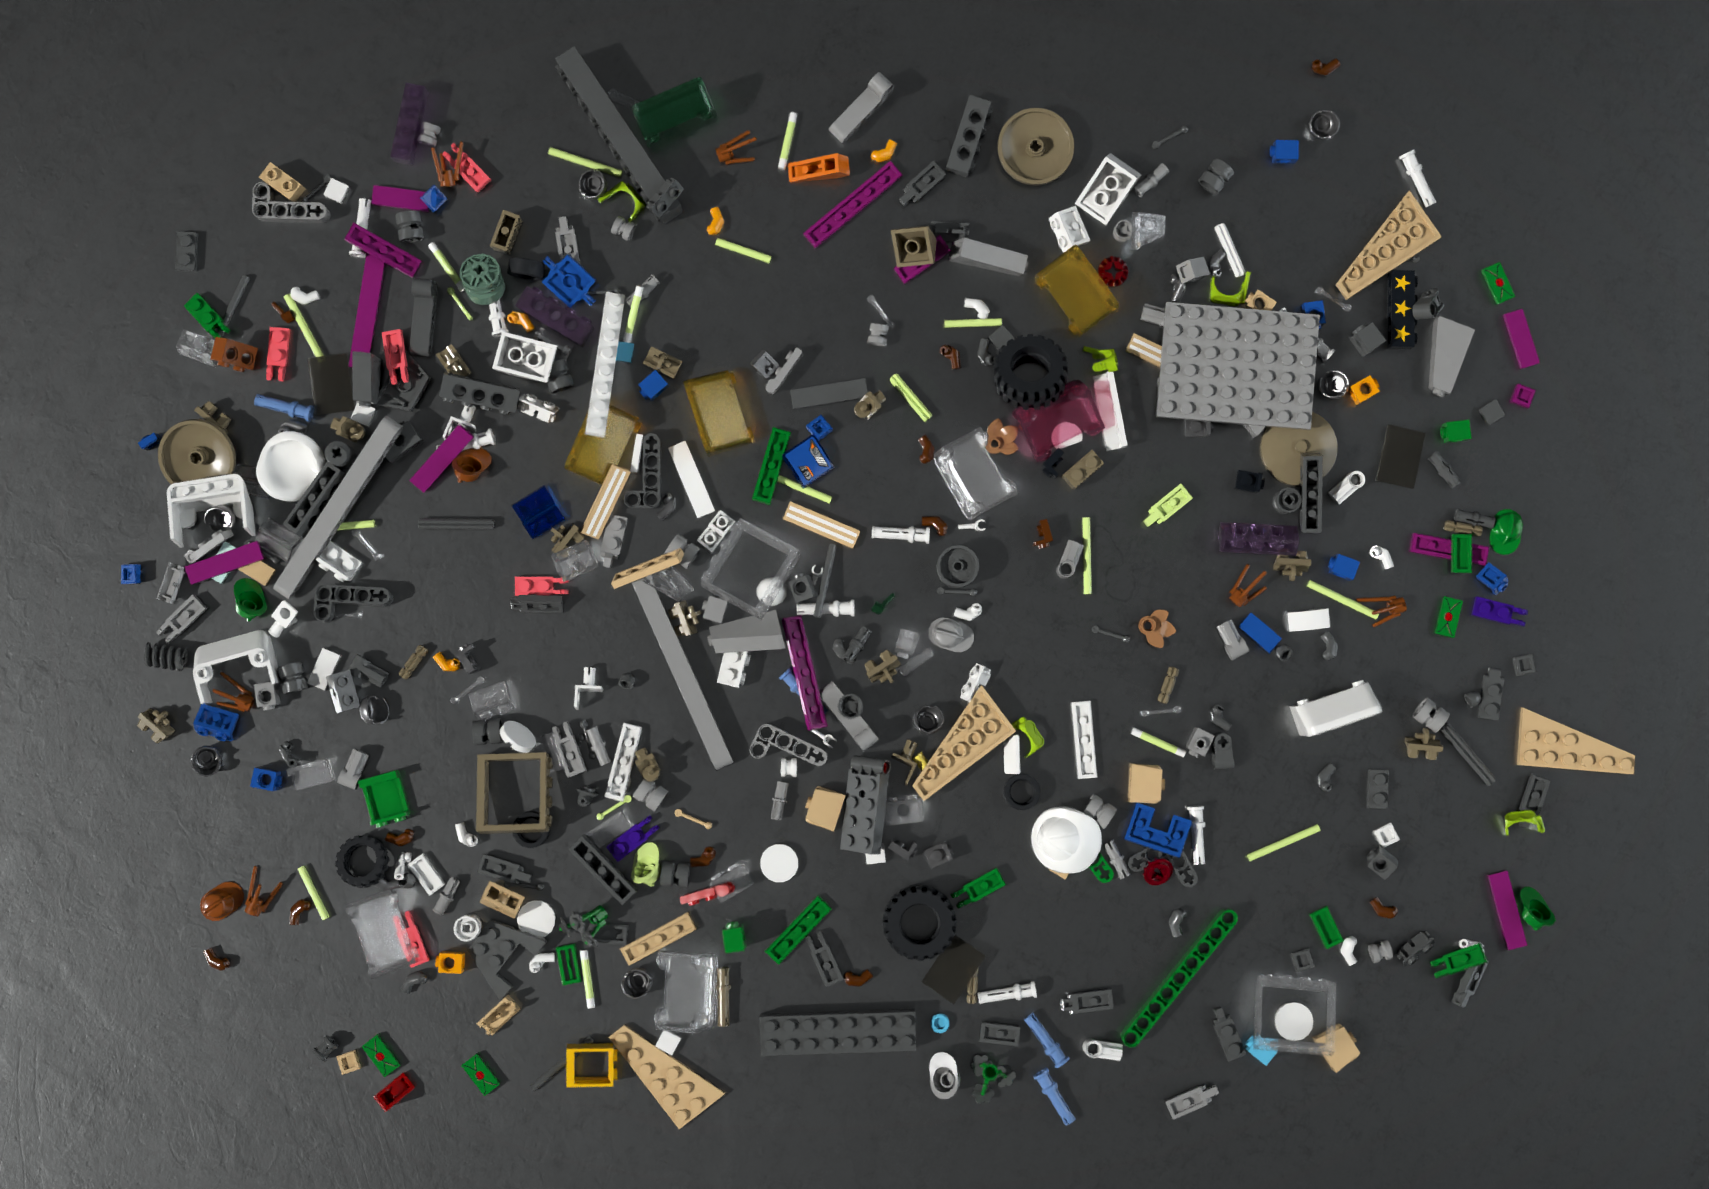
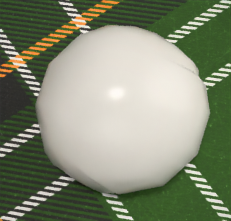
M768 577L760 581L757 586V597L765 605L777 606L783 603L787 596V587L780 579Z

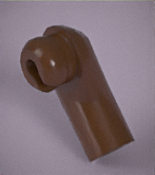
M1336 58L1328 64L1322 63L1317 59L1312 63V70L1317 74L1328 75L1341 65Z
M406 829L400 835L388 832L385 841L397 846H404L413 840L414 832L411 829Z
M1378 897L1369 901L1376 914L1380 917L1392 919L1398 913L1395 906H1383Z
M212 948L203 951L210 967L223 971L230 966L229 960L227 958H217Z

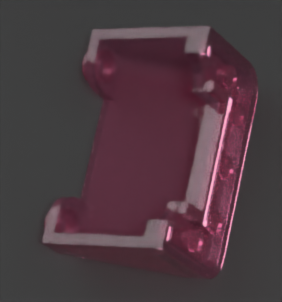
M1081 380L1068 382L1063 394L1059 395V399L1056 402L1051 401L1048 407L1040 406L1038 410H1034V408L1023 410V407L1020 406L1012 412L1014 420L1036 462L1047 460L1052 453V447L1082 432L1096 435L1105 428L1090 390Z

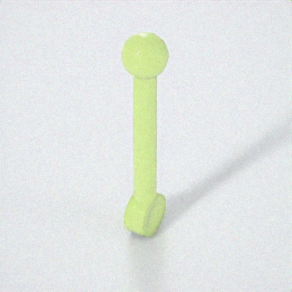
M449 287L447 293L452 295L469 321L472 320V316L454 293V288Z
M626 795L624 802L620 801L603 813H598L597 819L602 820L605 815L624 803L631 802L632 797Z

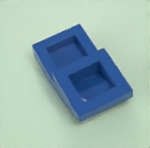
M1252 613L1239 625L1240 630L1269 654L1282 640L1280 636Z

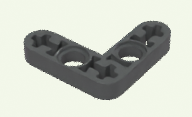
M1146 847L1128 858L1127 865L1130 870L1140 872L1144 870V867L1148 866V863L1146 864L1145 861L1139 863V868L1136 866L1132 867L1131 865L1134 863V858L1137 860L1143 858L1141 856L1142 853H1144L1147 861L1153 862L1155 860L1148 857V851L1151 848ZM1184 850L1181 854L1185 860L1182 867L1175 866L1174 859L1176 857L1166 853L1162 855V852L1158 851L1157 859L1167 857L1183 886L1190 888L1196 885L1198 881L1197 874ZM1188 866L1189 869L1186 872L1190 876L1193 875L1192 883L1184 882L1185 874L1183 872L1179 874L1178 871L1184 870Z

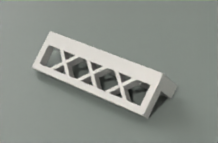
M1107 371L1105 374L1094 375L1092 380L1106 451L1126 448L1128 444L1114 373Z

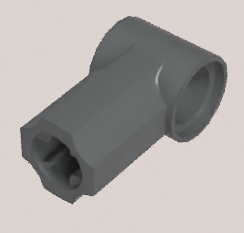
M356 654L348 669L352 675L361 679L364 678L378 687L383 686L389 675L388 672L375 666L370 660Z

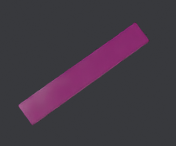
M889 161L806 230L803 235L816 249L903 177L902 173Z
M366 254L348 365L350 368H352L353 351L372 352L386 263L369 254Z
M799 615L783 618L782 624L807 730L826 728L828 725L802 617Z

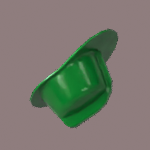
M1504 509L1494 516L1495 524L1490 532V545L1496 553L1508 555L1513 553L1520 544L1523 520L1516 511Z
M242 578L236 581L234 585L236 611L241 617L246 618L247 622H250L253 618L264 614L267 610L263 590L252 579Z
M1531 887L1522 888L1520 897L1524 904L1522 917L1525 922L1536 931L1545 925L1552 926L1555 924V915L1549 909L1540 893Z

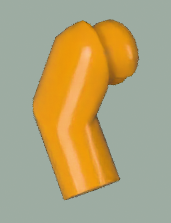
M888 140L885 149L874 150L871 158L876 162H884L891 159L897 143Z
M717 206L710 209L713 217L711 224L707 226V232L710 235L718 234L724 225V219Z
M513 311L508 314L507 320L509 323L522 325L527 333L535 329L526 313Z
M441 652L433 656V659L443 671H457L460 668L461 662L459 659H446Z

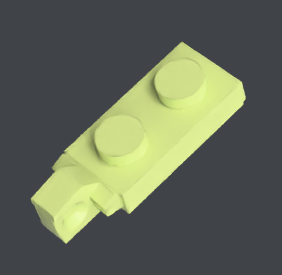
M1180 483L1148 510L1150 516L1143 522L1147 527L1155 521L1160 524L1193 499V497Z

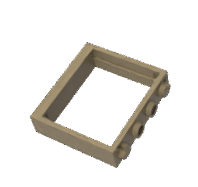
M548 753L477 754L476 832L480 834L549 832L552 822V816L549 815V807H552V796H549L550 788L553 786L550 769L553 768L552 758H550ZM540 760V824L488 825L489 761Z

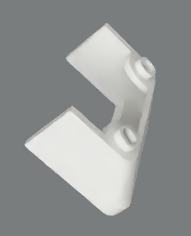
M229 474L174 483L168 487L167 503L170 539L178 547H184L182 529L194 526L197 520L196 512L207 511L209 508L217 505L233 507L235 516L243 519V528L251 536H256L253 506L245 481L240 475Z
M257 630L206 644L196 649L193 677L201 704L213 703L207 683L213 677L212 665L248 655L249 661L254 667L267 666L272 684H281L283 682L279 678L278 663L268 632Z
M1364 680L1353 682V687H1350V689L1317 700L1309 701L1308 698L1297 701L1298 705L1290 706L1299 735L1313 736L1381 713L1380 703L1370 684L1364 682Z

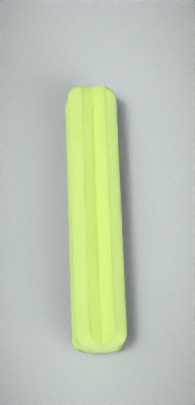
M897 373L890 378V382L923 421L932 417L931 412Z

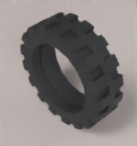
M357 835L353 839L349 838L345 844L340 846L341 850L336 854L337 861H335V866L338 868V875L342 877L341 879L344 882L358 888H369L372 884L376 885L379 883L378 880L384 878V873L389 868L387 865L389 862L387 849L384 848L380 841L367 835ZM369 846L375 851L376 865L367 876L356 877L350 872L349 858L357 848Z

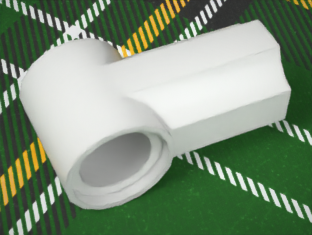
M1360 471L1348 473L1343 480L1328 492L1329 496L1340 505L1353 492L1364 485V474ZM1354 474L1359 477L1357 485L1351 482V477Z
M1089 1038L1083 1042L1082 1049L1091 1058L1120 1061L1123 1044ZM1095 1043L1097 1045L1096 1051L1089 1053V1045Z

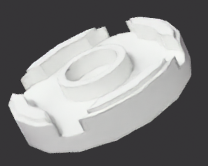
M506 721L500 729L503 741L512 744V749L518 752L528 753L536 745L533 733L516 721Z
M774 844L763 852L760 859V867L763 874L769 880L785 882L796 874L798 857L791 847L785 844Z
M542 900L527 902L518 913V927L522 932L543 938L552 932L556 924L555 911L550 904Z
M1298 1002L1283 1004L1278 1008L1274 1017L1275 1029L1287 1040H1302L1309 1035L1313 1028L1312 1013L1306 1006Z

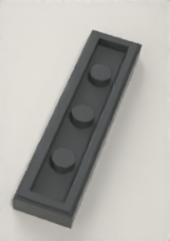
M865 378L790 390L793 410L862 399L868 393Z

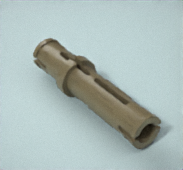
M717 967V985H715L718 995L717 1026L726 1027L730 1026L729 990L731 985H729V967Z

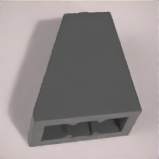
M353 351V401L359 403L361 407L370 408L371 405H377L383 360L372 353Z

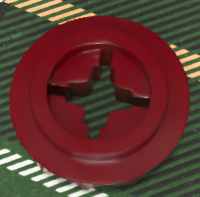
M1111 256L1105 258L1098 267L1099 279L1107 286H1119L1128 277L1129 270L1127 264L1120 257ZM1112 264H1114L1116 270H1121L1115 274L1114 279L1112 273L1105 272L1111 270Z
M1163 857L1161 859L1155 858L1153 862L1148 861V866L1144 867V879L1150 885H1161L1170 879L1173 873V866L1169 860ZM1154 869H1160L1161 874L1155 872Z

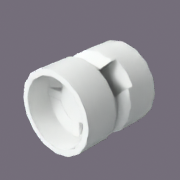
M475 914L462 916L454 924L456 937L462 941H471L481 933L483 928L482 920Z

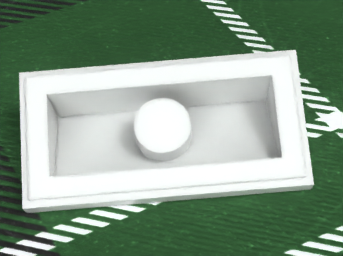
M1011 735L1004 740V772L1006 774L1021 773L1019 735Z

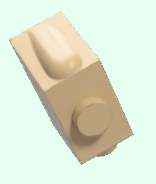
M1130 763L1128 802L1159 803L1161 800V790H1165V779H1162L1161 767L1159 765Z
M817 786L813 797H808L805 808H808L806 822L834 832L846 794Z
M1335 1024L1324 1032L1312 1037L1335 1073L1355 1060L1360 1054L1354 1044L1357 1042L1351 1032L1347 1033L1341 1024Z

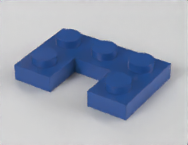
M1136 803L1124 839L1180 858L1192 821L1173 815L1168 832H1164L1150 827L1155 808Z

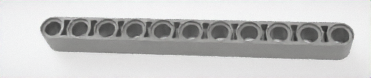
M385 416L381 420L273 587L275 591L289 600L294 597L316 564V557H320L403 429L402 425L389 416Z
M648 575L631 582L716 771L734 763L651 576Z

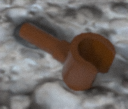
M272 302L271 305L279 312L281 318L286 323L295 320L290 310L284 312L276 302Z

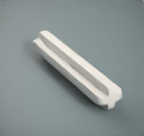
M1224 223L1218 224L1215 230L1236 278L1241 277L1246 272L1227 227Z

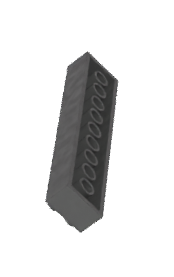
M575 46L555 58L557 62L555 67L561 78L568 80L566 84L574 96L578 95L576 98L584 112L589 111L587 115L595 128L599 126L600 136L605 143H610L608 146L616 159H621L619 160L621 167L626 174H631V182L637 190H642L640 194L648 205L647 202L655 193L658 195L662 194L659 189L665 183V180ZM676 198L660 218L653 211L652 213L658 222L662 220L665 225L683 213V209Z

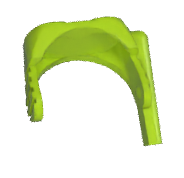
M621 181L598 198V201L602 203L607 198L610 199L615 196L619 191L628 192L635 201L634 213L628 219L631 222L643 210L646 203L632 185Z
M1246 271L1241 291L1235 295H1225L1219 292L1215 286V277L1212 276L1210 283L1211 302L1233 307L1238 306L1240 303L1244 304L1251 272Z
M1083 346V351L1092 353V357L1095 360L1107 358L1093 364L1095 372L1108 369V372L1118 371L1115 349L1100 350Z
M1021 717L1011 723L1014 729L1023 731L1030 739L1031 750L1024 758L1029 757L1044 745V738L1033 721Z
M1532 810L1509 812L1505 815L1506 836L1509 835L1508 828L1517 822H1530L1537 825L1538 832H1545L1542 817L1540 815L1537 816Z

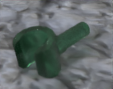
M892 593L882 604L876 601L871 611L881 614L887 604L896 597L895 594Z

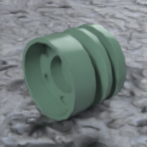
M475 254L462 263L460 278L471 301L480 305H489L498 301L503 296L505 281L495 258L487 254Z

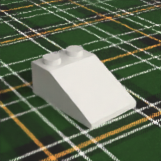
M1110 153L1104 158L1075 204L1104 225H1107L1131 192L1141 174Z
M502 331L492 369L508 375L548 383L558 346Z

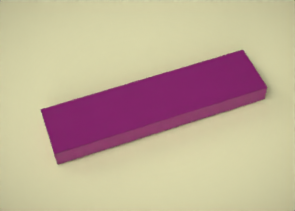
M354 222L344 238L348 243L413 278L422 260Z
M458 424L409 481L424 493L472 440L474 435Z
M1413 533L1409 552L1451 560V540ZM1472 544V564L1487 565L1488 546Z
M255 541L185 566V570L190 584L194 585L259 562L265 558L259 541Z
M1504 870L1488 874L1507 950L1527 946L1508 871Z

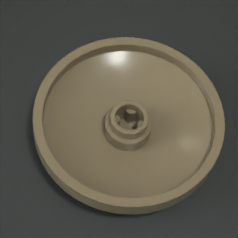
M1043 108L1022 110L1008 119L1000 132L997 145L999 160L1005 171L1021 183L1028 185L1050 183L1059 178L1070 165L1074 154L1072 132L1064 119L1050 110Z
M1312 412L1310 430L1266 427L1260 441V455L1267 471L1278 481L1291 486H1300V453H1320L1323 456L1322 478L1331 470L1337 457V439L1332 427L1323 417Z
M188 419L172 426L164 434L158 448V462L163 475L172 485L179 482L233 474L236 465V454L230 438L220 427L206 420Z

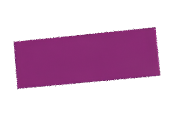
M373 186L372 205L429 212L427 205L420 199L425 193L423 191Z
M941 235L936 237L935 262L951 252V249ZM933 264L906 267L896 266L894 270L903 283L906 284Z
M1523 309L1504 314L1503 318L1520 369L1539 364L1540 361Z

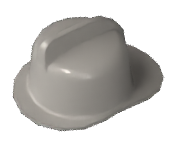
M942 617L932 622L929 627L930 640L940 648L953 652H963L968 650L974 642L972 629L963 622Z
M945 1052L936 1053L932 1056L929 1063L931 1089L935 1096L945 1100L955 1095L960 1086L961 1078L954 1058Z

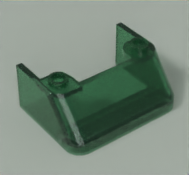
M702 77L680 84L639 102L631 108L647 147H651L652 143L658 142L661 139L660 136L663 135L662 132L696 117L703 120H708L712 117L714 119L717 118L715 108Z

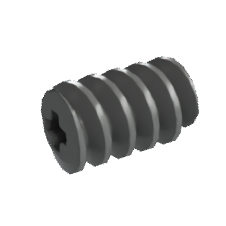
M341 441L331 442L325 449L326 460L341 469L350 468L356 460L355 451Z
M148 642L146 644L144 661L147 667L154 666L159 668L161 666L162 669L169 668L170 670L182 671L187 663V648L181 653V647H178L176 652H174L173 646H170L169 650L166 651V645H162L161 649H159L156 643L153 648H151V643Z

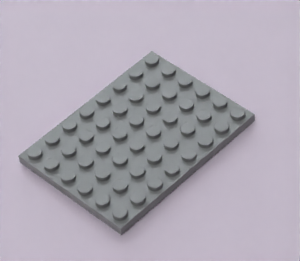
M1166 302L1156 417L1310 430L1320 315Z

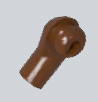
M948 344L941 346L940 353L951 360L952 370L961 369L959 351Z
M925 434L918 439L924 448L922 455L919 457L923 464L932 461L935 451L933 444Z
M922 516V526H933L939 536H944L947 533V524L940 517Z
M706 847L700 857L690 858L691 867L710 865L716 855L714 848Z
M298 900L291 907L290 925H299L300 913L310 909V902L308 900Z
M867 969L860 975L846 972L843 978L847 985L860 987L870 980L873 975Z

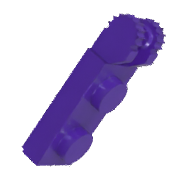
M1476 596L1471 615L1504 624L1525 627L1526 622L1511 619L1513 612L1520 615H1528V610Z
M650 815L639 824H635L606 847L617 862L649 839L648 837L659 829L658 825L653 826L646 834L641 829L642 826L651 821L652 817Z

